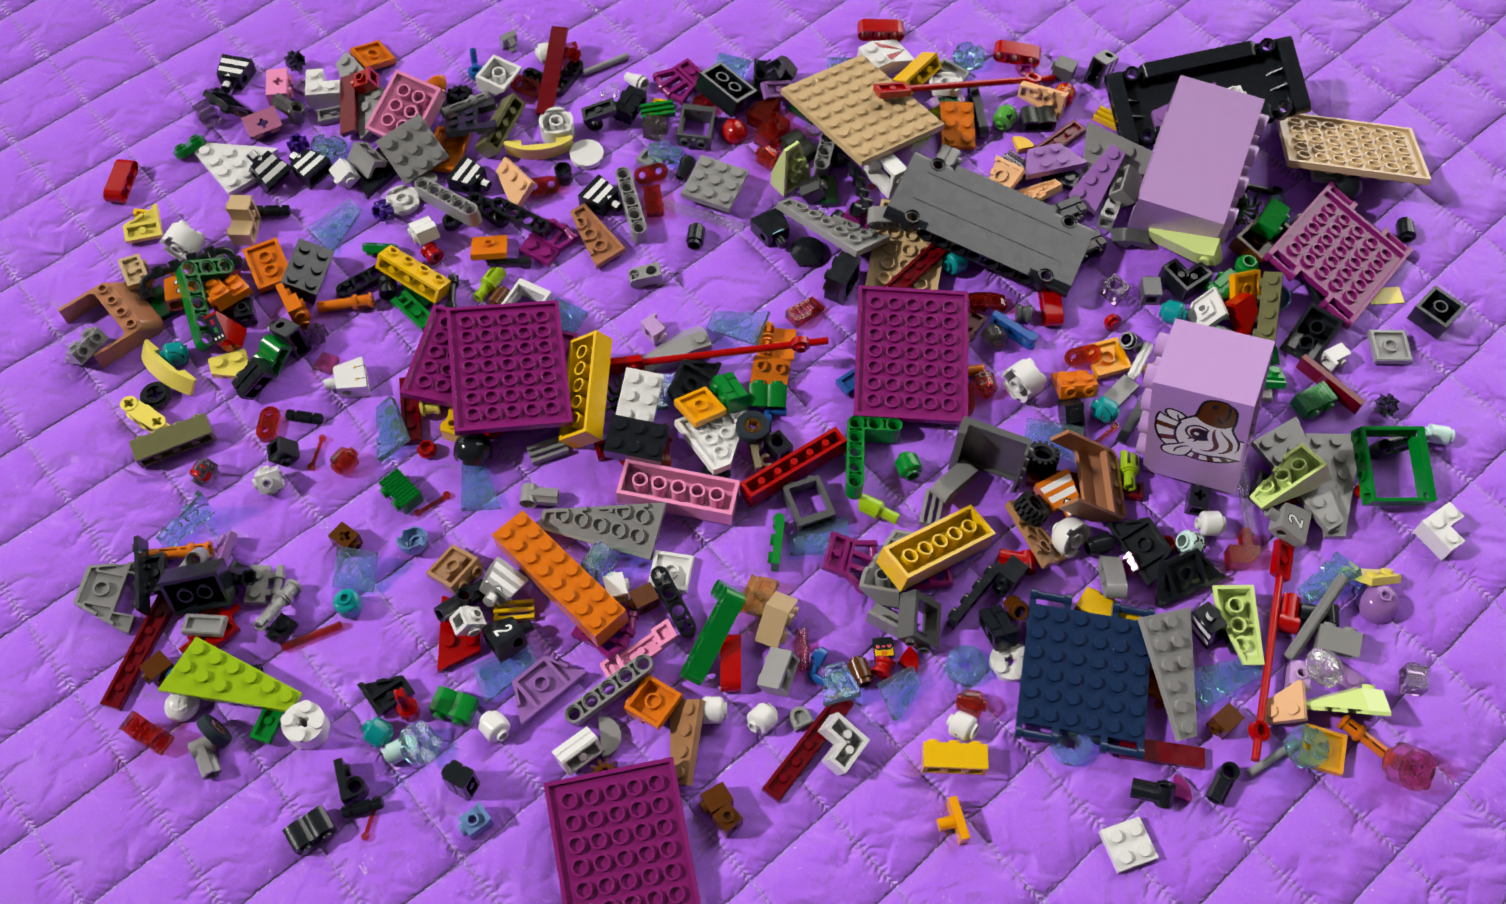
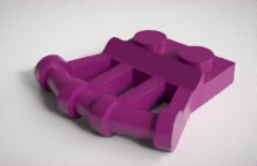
M687 58L671 69L655 72L652 78L657 83L660 93H664L668 100H674L683 106V104H686L691 93L696 92L694 87L702 70ZM670 77L664 82L662 81L663 78ZM679 80L681 81L679 84L675 85L671 89H668V87L675 84ZM687 87L682 96L677 95L678 92Z
M554 218L546 219L551 227L550 234L554 229L559 230L551 241L546 240L550 234L546 237H539L529 233V237L519 248L521 254L531 257V259L547 267L552 265L562 251L579 240V236L573 233L567 224H561ZM564 235L568 237L567 240L557 245Z
M835 531L831 532L821 569L838 575L840 578H845L854 586L857 592L864 594L859 589L860 580L851 574L849 570L862 574L865 567L851 561L852 557L867 562L869 566L873 561L874 555L877 554V540H856ZM855 547L868 548L869 555L855 550Z
M636 611L627 612L629 618L628 626H623L617 631L623 634L622 638L617 639L612 636L606 641L614 645L609 651L605 650L602 645L598 648L577 626L571 635L573 638L596 648L611 663L614 660L613 657L626 650L629 646V640L634 638L636 634V620H639V613Z

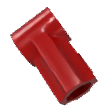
M1000 548L998 562L1004 565L1011 555H1014L1029 566L1026 575L1036 574L1037 559L1031 550L1019 552Z
M1292 592L1283 593L1277 630L1296 635L1300 626L1298 614L1301 601L1298 594Z

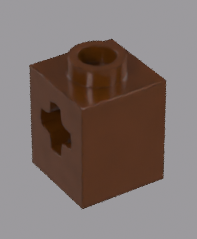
M342 521L328 535L332 544L349 557L356 553L364 543L360 535Z
M651 582L628 592L629 600L627 603L631 611L638 612L639 616L660 606L659 597Z
M159 650L139 667L144 672L141 676L149 685L153 682L157 687H160L165 680L166 672L173 668L174 665Z
M1229 702L1206 724L1209 726L1210 731L1222 740L1245 717Z
M723 781L700 794V808L704 814L708 813L711 818L728 802L734 806V799Z
M728 802L712 815V823L727 839L743 825V817Z

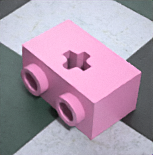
M287 68L266 70V97L270 107L272 106L271 100L277 93L282 94L289 100L293 97V90L291 88L293 77L289 75Z
M274 106L241 118L249 137H254L255 140L264 137L263 133L268 131L271 134L281 130L280 127L283 126ZM260 119L267 121L266 128L258 126Z

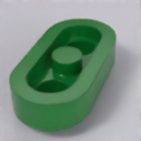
M195 134L189 138L188 142L176 145L173 154L177 159H182L204 146L207 141L203 135Z
M366 242L362 243V251L366 252V255H377V253H380L390 245L398 248V244Z

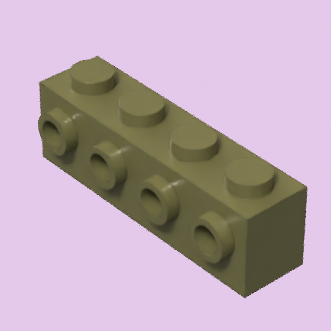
M515 93L502 99L490 119L496 120L498 132L484 131V134L480 136L474 147L486 159L492 156L495 157L500 153L504 141L508 139L509 133L515 127V123L521 116L526 103Z
M1264 271L1263 278H1259V289H1262L1261 295H1257V305L1260 308L1255 318V322L1258 325L1257 329H1253V336L1275 341L1274 346H1276L1283 272Z
M206 413L193 415L190 419L184 421H177L166 428L156 429L153 433L138 436L134 440L129 441L135 461L141 468H145L218 439L210 419Z

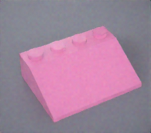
M396 69L365 129L381 138L419 113L430 128L446 96L441 88Z

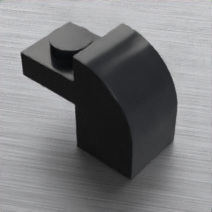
M779 56L765 65L768 68L765 81L792 80L798 68L788 57Z

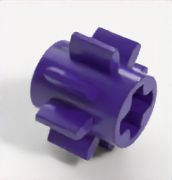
M294 134L290 136V141L286 142L291 153L296 152L300 154L310 147L305 135Z
M386 199L374 202L372 207L374 218H379L380 222L392 219L391 215L394 213V208L391 203H386Z

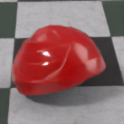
M729 119L722 125L721 137L728 144L737 145L745 141L747 127L739 119Z

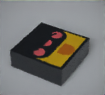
M893 637L872 638L874 660H876L878 655L891 659L895 658Z

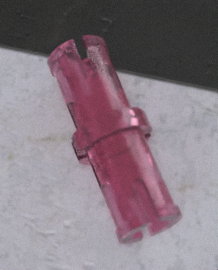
M807 628L795 630V652L800 659L797 667L799 671H805V667L807 671L810 670L809 653L811 652V646H809V630Z

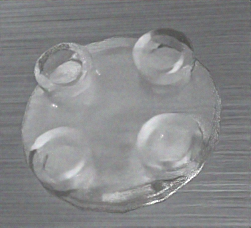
M1320 647L1314 648L1308 653L1306 657L1307 668L1305 669V674L1308 678L1314 679L1319 684L1328 688H1333L1342 682L1344 666L1334 652Z

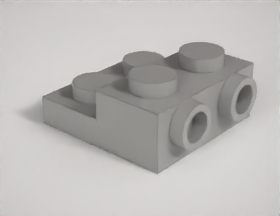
M88 327L81 333L82 337L78 341H74L68 346L67 349L69 350L65 353L67 356L64 359L69 364L83 365L109 337L98 327Z

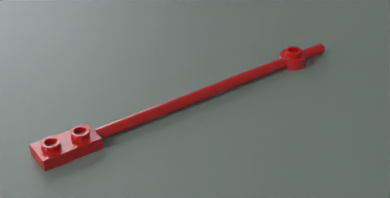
M1029 72L1026 73L1025 77L907 85L905 82L874 84L873 91L879 99L910 97L911 92L1021 84L1023 81L1040 85V82L1055 81L1056 76H1040L1037 73Z
M796 336L789 342L643 359L642 355L616 357L610 359L609 374L618 375L625 373L626 367L645 370V366L681 362L683 359L700 360L785 349L804 353L811 346L828 345L829 339L828 337L809 339L806 336Z
M1280 538L1274 540L1269 574L1275 577L1257 718L1256 721L1251 722L1248 726L1249 736L1253 740L1251 761L1260 762L1262 742L1270 738V728L1265 722L1283 582H1288L1291 579L1295 548Z

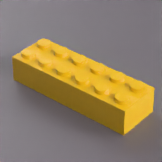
M598 330L570 340L567 377L573 426L560 427L559 441L573 449L601 441L603 437L613 339Z
M969 505L883 547L876 563L897 589L902 592L987 548L996 533L975 508Z

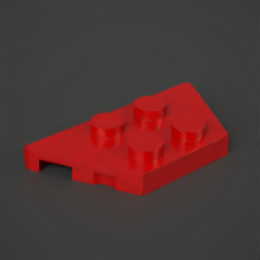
M442 596L441 603L449 598L446 596ZM450 620L440 622L438 672L442 673L446 668L454 664L458 665L467 658L480 654L482 631L480 630V633L473 637L456 636Z

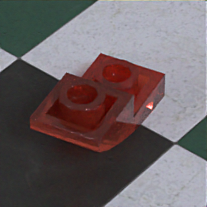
M992 292L968 293V306L973 310L985 312L989 307L993 310L1005 312L1008 307L1005 295Z

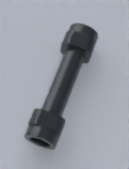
M1248 181L1245 193L1254 191L1269 194L1271 198H1281L1283 188L1279 186L1270 188L1254 185Z
M531 257L487 260V266L520 265L521 268H531Z
M450 274L447 278L451 280L448 302L445 303V307L449 308L457 307L455 303L456 287L459 286V276Z

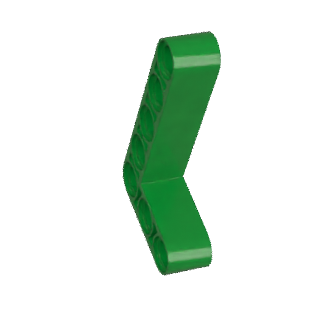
M228 258L187 260L176 271V279L193 342L199 351H208L215 343L204 321L205 316L209 315L210 312L202 281H209L217 277L219 280L226 279L234 269L233 262ZM197 321L202 322L204 326L199 325ZM202 338H205L209 343H205Z
M852 416L848 419L846 429L845 495L849 499L857 500L863 494L864 442H899L903 426L899 419Z
M720 579L715 582L711 590V596L717 602L680 673V677L698 686L703 683L746 598L745 594L739 589Z

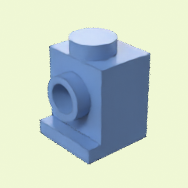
M478 802L476 806L458 818L461 824L457 827L464 837L469 835L473 840L493 826L494 823L481 803ZM477 818L475 823H469L472 819Z

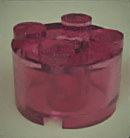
M1398 742L1395 747L1389 748L1385 752L1382 760V769L1386 772L1388 781L1411 791L1428 790L1431 787V781L1434 778L1438 761L1429 751L1406 742Z

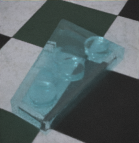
M389 396L376 406V427L379 428V437L376 438V443L379 445L377 460L381 462L411 440L396 400Z
M1027 418L1024 437L1033 439L1032 442L1036 441L1038 443L1039 440H1042V443L1047 441L1048 445L1052 443L1054 448H1058L1061 457H1065L1076 464L1074 452L1051 442L1050 437L1068 429L1084 436L1085 427Z
M462 461V511L501 509L485 464L467 466Z
M199 490L195 492L194 496L196 498L190 505L185 504L181 508L182 514L177 519H172L156 537L163 548L178 545L179 541L194 532L196 527L207 521L215 513Z
M847 516L790 534V555H825L831 532L835 531L849 537Z

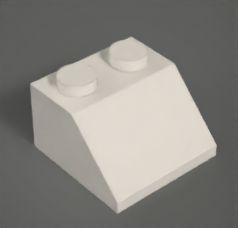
M493 54L475 76L477 89L481 92L487 90L490 96L500 94L508 88L520 73L522 67Z

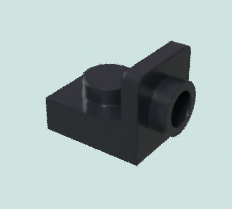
M281 612L273 623L266 627L264 630L266 634L264 636L273 643L278 641L283 645L299 625Z

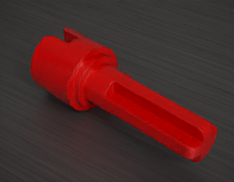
M403 688L395 689L393 694L398 703L396 708L401 719H405L407 722L417 720L421 711L416 700L408 697Z

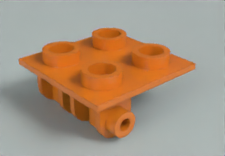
M767 321L764 327H760L758 345L789 342L792 338L796 337L797 330L775 328L773 322ZM785 349L759 352L757 356L794 361L795 351Z
M754 355L750 383H753V380H764V384H772V381H783V384L787 385L791 361Z

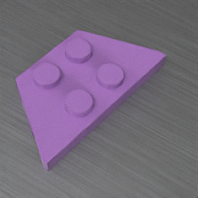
M1060 143L1028 149L1024 180L1086 168L1088 162Z
M544 655L512 681L521 725L527 724L584 678L586 672L582 669L578 670L570 667L569 664L562 661L557 662L554 658Z

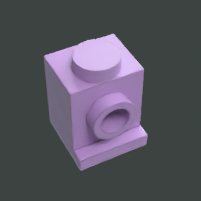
M655 312L640 322L641 332L654 346L668 338L666 326L662 321L657 320Z
M1300 660L1291 662L1285 670L1283 689L1297 680H1303L1306 694L1311 689L1312 667L1306 666V662Z

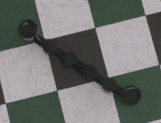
M835 152L832 164L841 167L842 164L848 166L849 176L853 178L852 186L856 187V196L859 197L860 201L859 203L852 202L849 208V215L858 218L860 214H867V209L873 205V199L868 198L870 190L865 188L866 179L861 177L862 168L856 167L851 160L844 157L843 153Z
M214 245L203 249L204 253L199 255L196 252L185 255L187 259L179 261L177 258L168 261L169 266L161 268V265L150 268L151 272L144 275L140 280L139 287L141 292L138 293L139 298L144 300L154 296L153 289H148L147 283L153 279L176 272L184 261L210 259L220 254H227L234 265L242 263L243 260L240 255L236 256L232 249L224 246L215 248Z

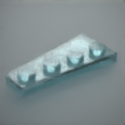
M1236 657L1226 662L1221 661L1214 665L1198 667L1194 670L1195 697L1202 707L1206 709L1261 677L1264 665L1243 666L1239 657Z

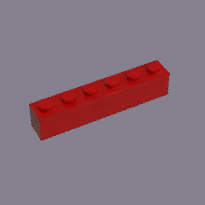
M837 427L832 428L740 482L741 496L750 508L782 490V486H785V484L797 481L846 452V438Z

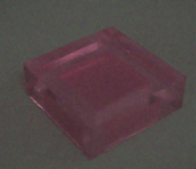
M322 351L314 364V369L332 375L333 367L339 364L340 359L337 356Z

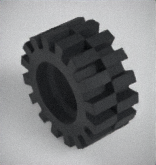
M1039 440L1038 443L1033 441L1030 447L1034 449L1026 469H1032V473L1038 472V475L1042 473L1048 475V472L1052 474L1053 471H1056L1060 459L1058 448H1054L1052 443L1048 445L1047 441L1045 443H1042V440Z
M1025 490L1015 500L1013 504L1015 506L1014 509L1018 511V516H1022L1021 519L1023 521H1027V524L1031 523L1032 526L1039 527L1050 517V506L1045 504L1046 501L1042 500L1039 494L1036 495V492Z

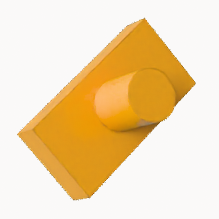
M957 796L949 797L946 806L950 816L936 819L938 830L941 832L954 828L958 844H966L970 839V835Z

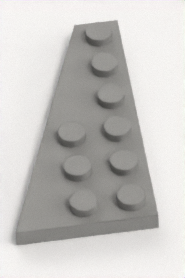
M348 52L336 63L340 78L364 70ZM380 85L379 89L365 94L358 92V132L363 142H366L373 135V133L365 129V126L385 91Z
M1088 121L1083 159L1088 163L1086 168H1081V174H1086L1110 145L1113 144L1126 153L1120 168L1130 164L1144 178L1152 151Z
M787 198L777 202L776 209L784 215L791 217L797 223L804 225L810 231L817 233L823 239L830 241L836 247L843 249L854 257H858L890 241L891 235L884 234L882 236L876 234V230L872 228L863 229L856 222L837 215L832 217L825 215V211L809 209L807 204Z
M1297 416L1251 443L1253 449L1271 470L1275 466L1278 467L1283 461L1282 457L1301 443L1312 450ZM1327 482L1313 491L1295 497L1306 510L1312 512L1311 517L1326 534L1343 524L1344 520Z
M1306 433L1305 436L1312 451L1328 464L1331 479L1327 481V485L1344 520L1341 526L1327 534L1321 528L1323 539H1343L1346 536L1357 469L1351 434Z
M667 502L543 509L539 526L545 531L595 545L597 542L602 547L652 560Z
M1191 607L1138 618L1175 740L1180 741L1196 737L1197 717Z

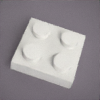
M1140 816L1098 832L1117 874L1159 858Z

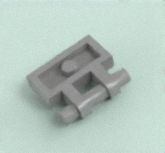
M250 565V568L257 572V581L254 585L246 587L244 603L246 605H267L268 598H271L272 602L275 593L282 589V583L285 581V565H277L274 573H272L273 568L271 565ZM274 581L273 588L269 589L270 582Z

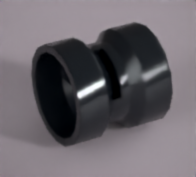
M567 162L557 163L554 167L557 184L561 186L570 185L573 181L571 165Z
M388 275L381 276L378 279L380 287L379 297L383 300H392L398 295L397 281Z

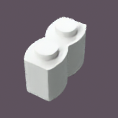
M429 216L408 224L409 228H407L410 238L420 246L441 238L435 223Z

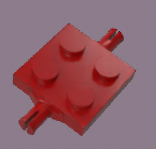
M236 602L228 610L219 607L200 611L198 614L225 615L229 618L224 636H187L189 641L182 645L179 650L184 654L195 637L220 648L241 631L234 623L232 617L242 610L240 605Z

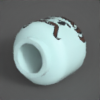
M1184 530L1177 536L1176 549L1179 553L1191 548H1198L1203 553L1206 548V540L1202 534L1192 530Z

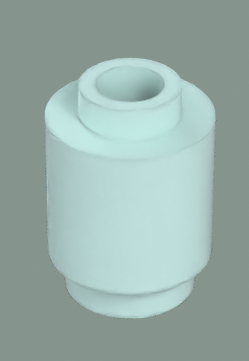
M1429 424L1425 427L1428 443L1441 445L1453 443L1455 438L1454 429L1436 424Z
M403 736L386 744L385 748L381 749L389 765L392 763L396 764L413 756L412 751L415 750V747L410 738L406 739Z

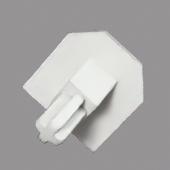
M1212 287L1194 300L1188 311V317L1191 322L1211 327L1223 319L1230 320L1229 313L1216 287Z

